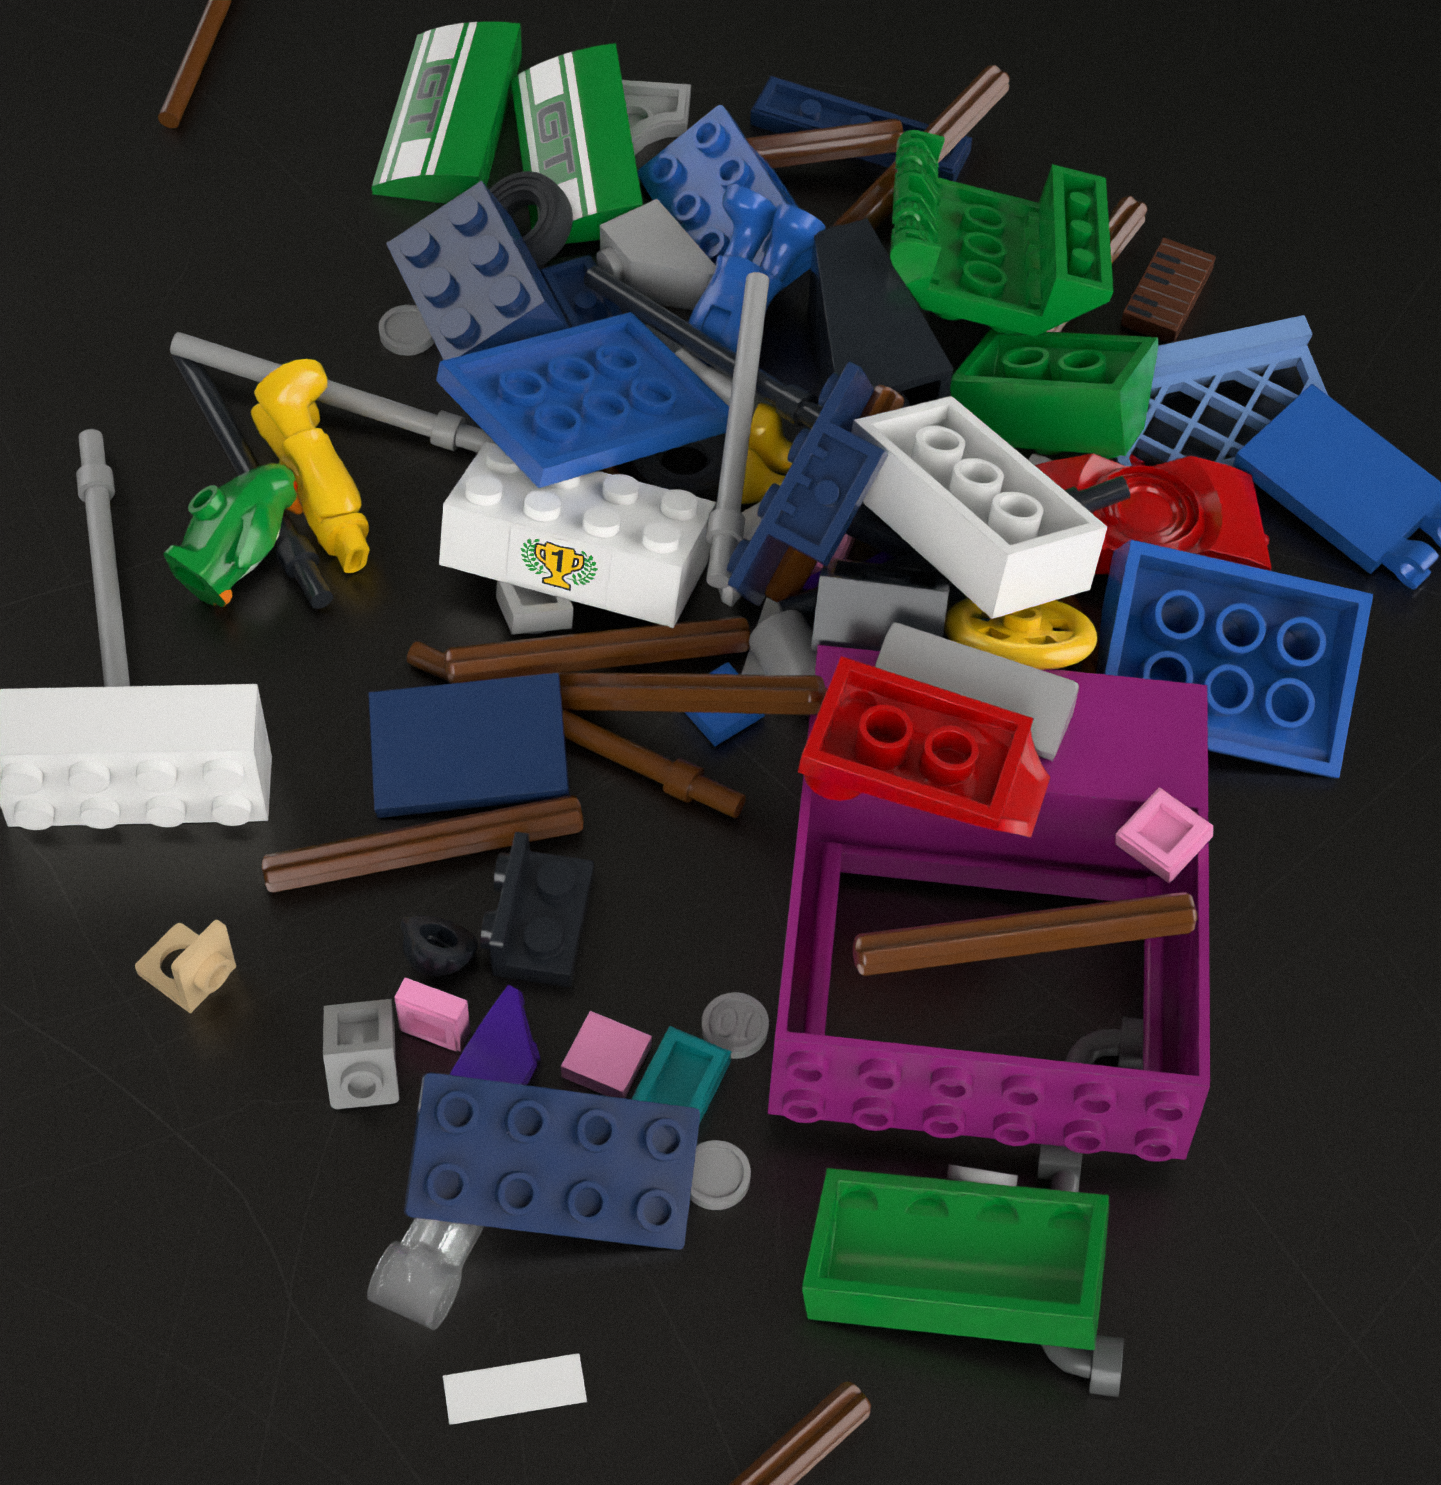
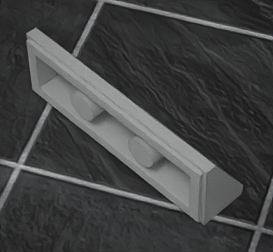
M893 623L890 626L875 665L877 668L1034 718L1031 733L1035 750L1039 757L1051 761L1056 756L1073 716L1079 690L1078 683L1073 680L899 623Z

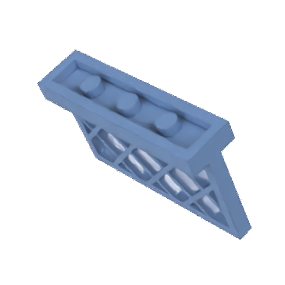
M1305 315L1158 346L1150 397L1156 396L1155 400L1149 399L1145 427L1126 456L1120 455L1112 458V460L1125 466H1132L1129 457L1135 448L1163 462L1184 458L1186 456L1180 454L1189 436H1192L1221 451L1215 462L1234 467L1233 463L1236 454L1244 447L1235 442L1242 426L1246 424L1260 432L1271 422V420L1251 411L1260 394L1285 406H1288L1299 396L1269 381L1273 371L1296 366L1304 384L1302 392L1311 384H1314L1327 394L1307 346L1313 334ZM1234 379L1255 391L1246 407L1216 393L1215 391L1219 383ZM1181 391L1201 401L1190 419L1161 404L1165 395ZM1207 405L1238 420L1229 438L1198 423ZM1153 417L1184 432L1174 450L1143 435ZM1226 455H1229V456L1233 457V458L1225 459Z

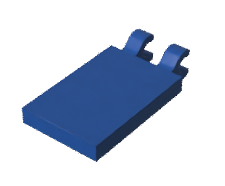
M1314 384L1306 388L1237 452L1233 463L1235 468L1252 474L1253 482L1369 574H1372L1383 564L1404 585L1413 590L1430 576L1431 571L1428 568L1438 559L1439 555L1428 544L1422 541L1408 540V538L1418 528H1421L1441 547V482Z

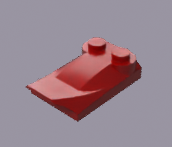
M843 656L840 657L801 755L798 773L804 775L807 785L816 794L829 800H850L864 793L968 824L1030 838L1050 780V776L1041 764L1035 750L1031 733L1034 718Z

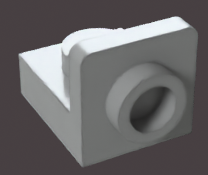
M392 999L324 1006L323 1058L332 1108L345 1109L398 1102L399 1084L395 1060V1020Z

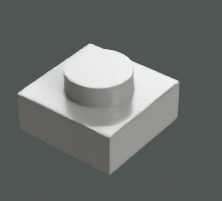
M497 580L496 599L512 635L522 633L540 634L551 630L572 628L574 608L570 599Z

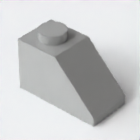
M658 199L600 225V251L597 252L596 257L598 266L659 305L693 311L710 282L716 265Z

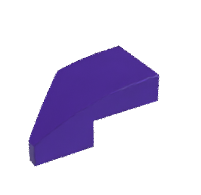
M510 985L506 987L475 1031L449 1075L520 1085L528 1084L537 1068L536 1061L541 1059L537 1044L532 1039L523 1007L525 1002L521 991Z

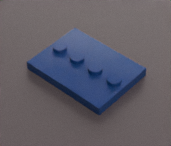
M632 312L440 361L436 379L443 389L538 488L726 433L729 406Z

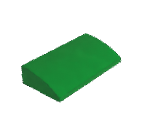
M827 1168L802 1284L807 1317L810 1320L1095 1350L1106 1250L1109 1195Z

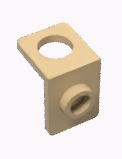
M215 920L200 935H197L182 923L175 924L135 964V968L140 977L191 1014L210 993L216 991L225 982L229 974L236 968V963L226 925L219 920ZM185 949L171 965L174 979L167 977L161 970L164 958L175 950Z

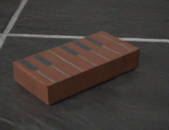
M1163 238L1123 312L1121 326L1150 337H1158V340L1166 343H1174L1213 270L1216 256Z

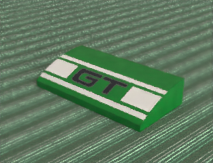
M459 23L431 29L417 35L372 183L373 195L447 204L480 181L487 186L512 94L511 79L517 76L522 57L520 23Z
M616 43L576 50L554 57L523 71L511 79L523 172H538L552 179L564 191L572 207V228L565 244L600 240L601 224L643 205ZM528 205L531 230L536 225L540 216L539 207L536 205Z

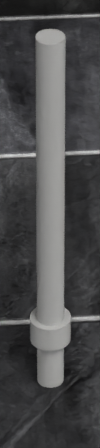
M753 272L746 276L716 510H713L708 517L706 540L711 544L707 583L715 588L729 587L728 581L732 574L727 571V566L732 553L744 536L745 517L740 513L769 288L768 276L759 272Z
M177 332L174 335L170 347V352L173 355L257 382H261L269 373L281 366V364L181 332ZM327 380L326 390L316 400L430 437L431 444L452 451L462 447L478 453L485 442L496 444L483 429L465 424V417L443 410L436 415Z
M88 429L79 434L81 467L76 473L78 496L86 505L104 687L130 686L110 507V500L115 495L112 469L106 465L102 433L98 430Z

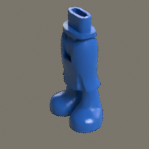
M729 184L722 198V206L733 222L731 239L724 256H717L713 276L695 305L688 323L736 352L746 276L753 272L763 273L768 276L767 312L773 298L785 286L782 281L801 253L813 247L814 235L826 228L819 219L800 208L786 203H779L778 208H776L760 194L737 184ZM772 230L770 244L759 266L752 261L763 241ZM699 358L701 361H703V362H704L705 364H707L709 367H713L712 365L708 364L707 362H705L704 360H702L701 358Z

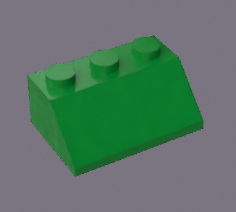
M990 329L952 376L951 396L1013 448L1033 449L1036 453L1042 455H1053L1065 451L1094 453L1107 459L1120 455L1126 456L1145 427L1158 354V337L1044 332L1034 337L1022 333L1003 334Z

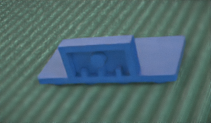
M723 105L716 106L637 172L639 179L652 200L658 199L715 265L717 256H724L733 232V222L722 206V198L729 184H737L760 194L776 208H778L779 203H786L799 208L775 170L748 143ZM772 230L763 241L752 261L759 266L770 244ZM812 248L801 253L782 281L785 285L783 289L811 268Z

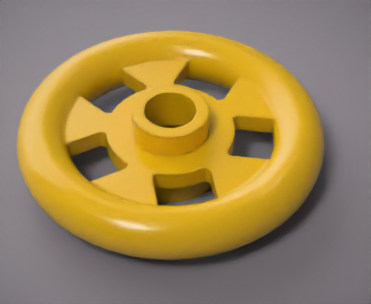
M966 598L957 602L949 609L944 624L945 633L951 641L1039 670L1058 669L1076 664L1092 653L1097 642V632L1090 619L1072 606L1057 600L991 619L974 602ZM1053 628H1059L1063 631H1054Z

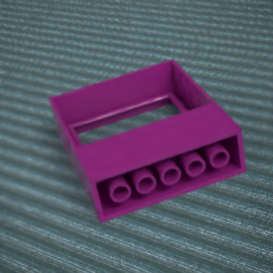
M818 645L815 675L822 677L825 687L828 688L841 656L875 667L880 651ZM1056 669L1043 670L1075 681L1079 685L1073 716L1054 760L1051 761L1039 757L1041 764L1050 776V780L1031 838L968 824L864 793L850 800H829L816 794L807 785L803 775L774 1041L768 1114L785 1116L792 1121L800 1123L826 1120L854 1123L863 1129L873 1131L899 1128L925 1131L929 1135L938 1138H954L963 1135L996 1139L1000 1143L1010 1146L1036 1143L1063 1146L1071 1151L1082 1154L1109 1151L1136 1154L1148 1161H1166L1172 1158L1186 1160L1210 1089L1209 843L1207 842L1181 872L1168 883L1116 845V833L1159 787L1208 821L1207 685ZM810 715L808 738L817 715ZM840 872L1107 901L1180 892L1189 893L1193 898L1197 911L1195 929L1191 933L1144 939L1143 1070L825 1036Z

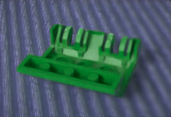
M919 130L905 131L899 136L896 146L895 169H897V173L895 172L892 217L894 229H892L890 260L922 309L932 311L937 316L947 320L965 319L989 325L995 331L1003 334L1022 333L1035 337L1110 302L1114 291L1105 177L1052 164L1038 203L938 178V160L945 137Z

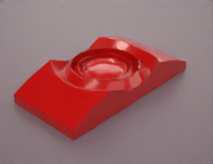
M1092 453L1035 465L1063 490L1076 487L1080 491L1119 476H1123L1130 491V499L1092 512L1095 517L1107 526L1095 574H1109L1113 551L1129 540L1271 571L1272 569L1252 474L1230 465L1195 456H1187L1154 466H1125Z

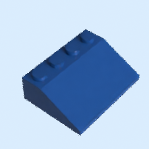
M1129 540L1113 551L1101 614L1096 674L1207 685L1208 751L1337 779L1340 777L1373 594Z

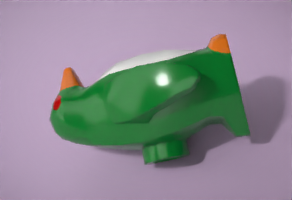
M268 463L237 476L219 488L216 485L205 487L194 496L188 506V510L193 517L188 525L182 544L180 546L171 545L163 555L173 575L199 600L212 606L216 604L220 607L226 606L232 598V587L234 584L254 570L274 547L275 541L279 537L284 511L288 510L296 515H300L303 512L298 497V484L293 471L282 464Z

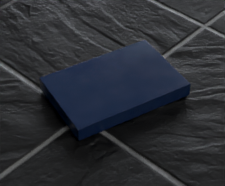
M559 673L369 692L374 810L378 818L536 802L570 795Z

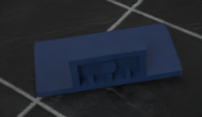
M850 361L841 375L834 372L827 380L818 400V406L823 409L812 429L803 428L795 438L788 454V461L792 463L781 485L774 483L767 490L757 512V516L762 518L751 540L744 538L740 541L729 560L727 571L732 575L728 585L747 601L758 607L766 596L764 594L765 589L788 547L828 566L888 457L885 450L851 433L854 420L860 418L874 392V388L862 368Z
M426 1073L422 1078L404 1213L412 1218L676 1250L682 1249L686 1237L700 1112L692 1107L439 1073Z

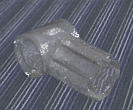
M415 1218L402 1242H392L380 1258L370 1280L367 1299L431 1330L437 1329L445 1319L455 1300L462 1277L461 1268L484 1226Z

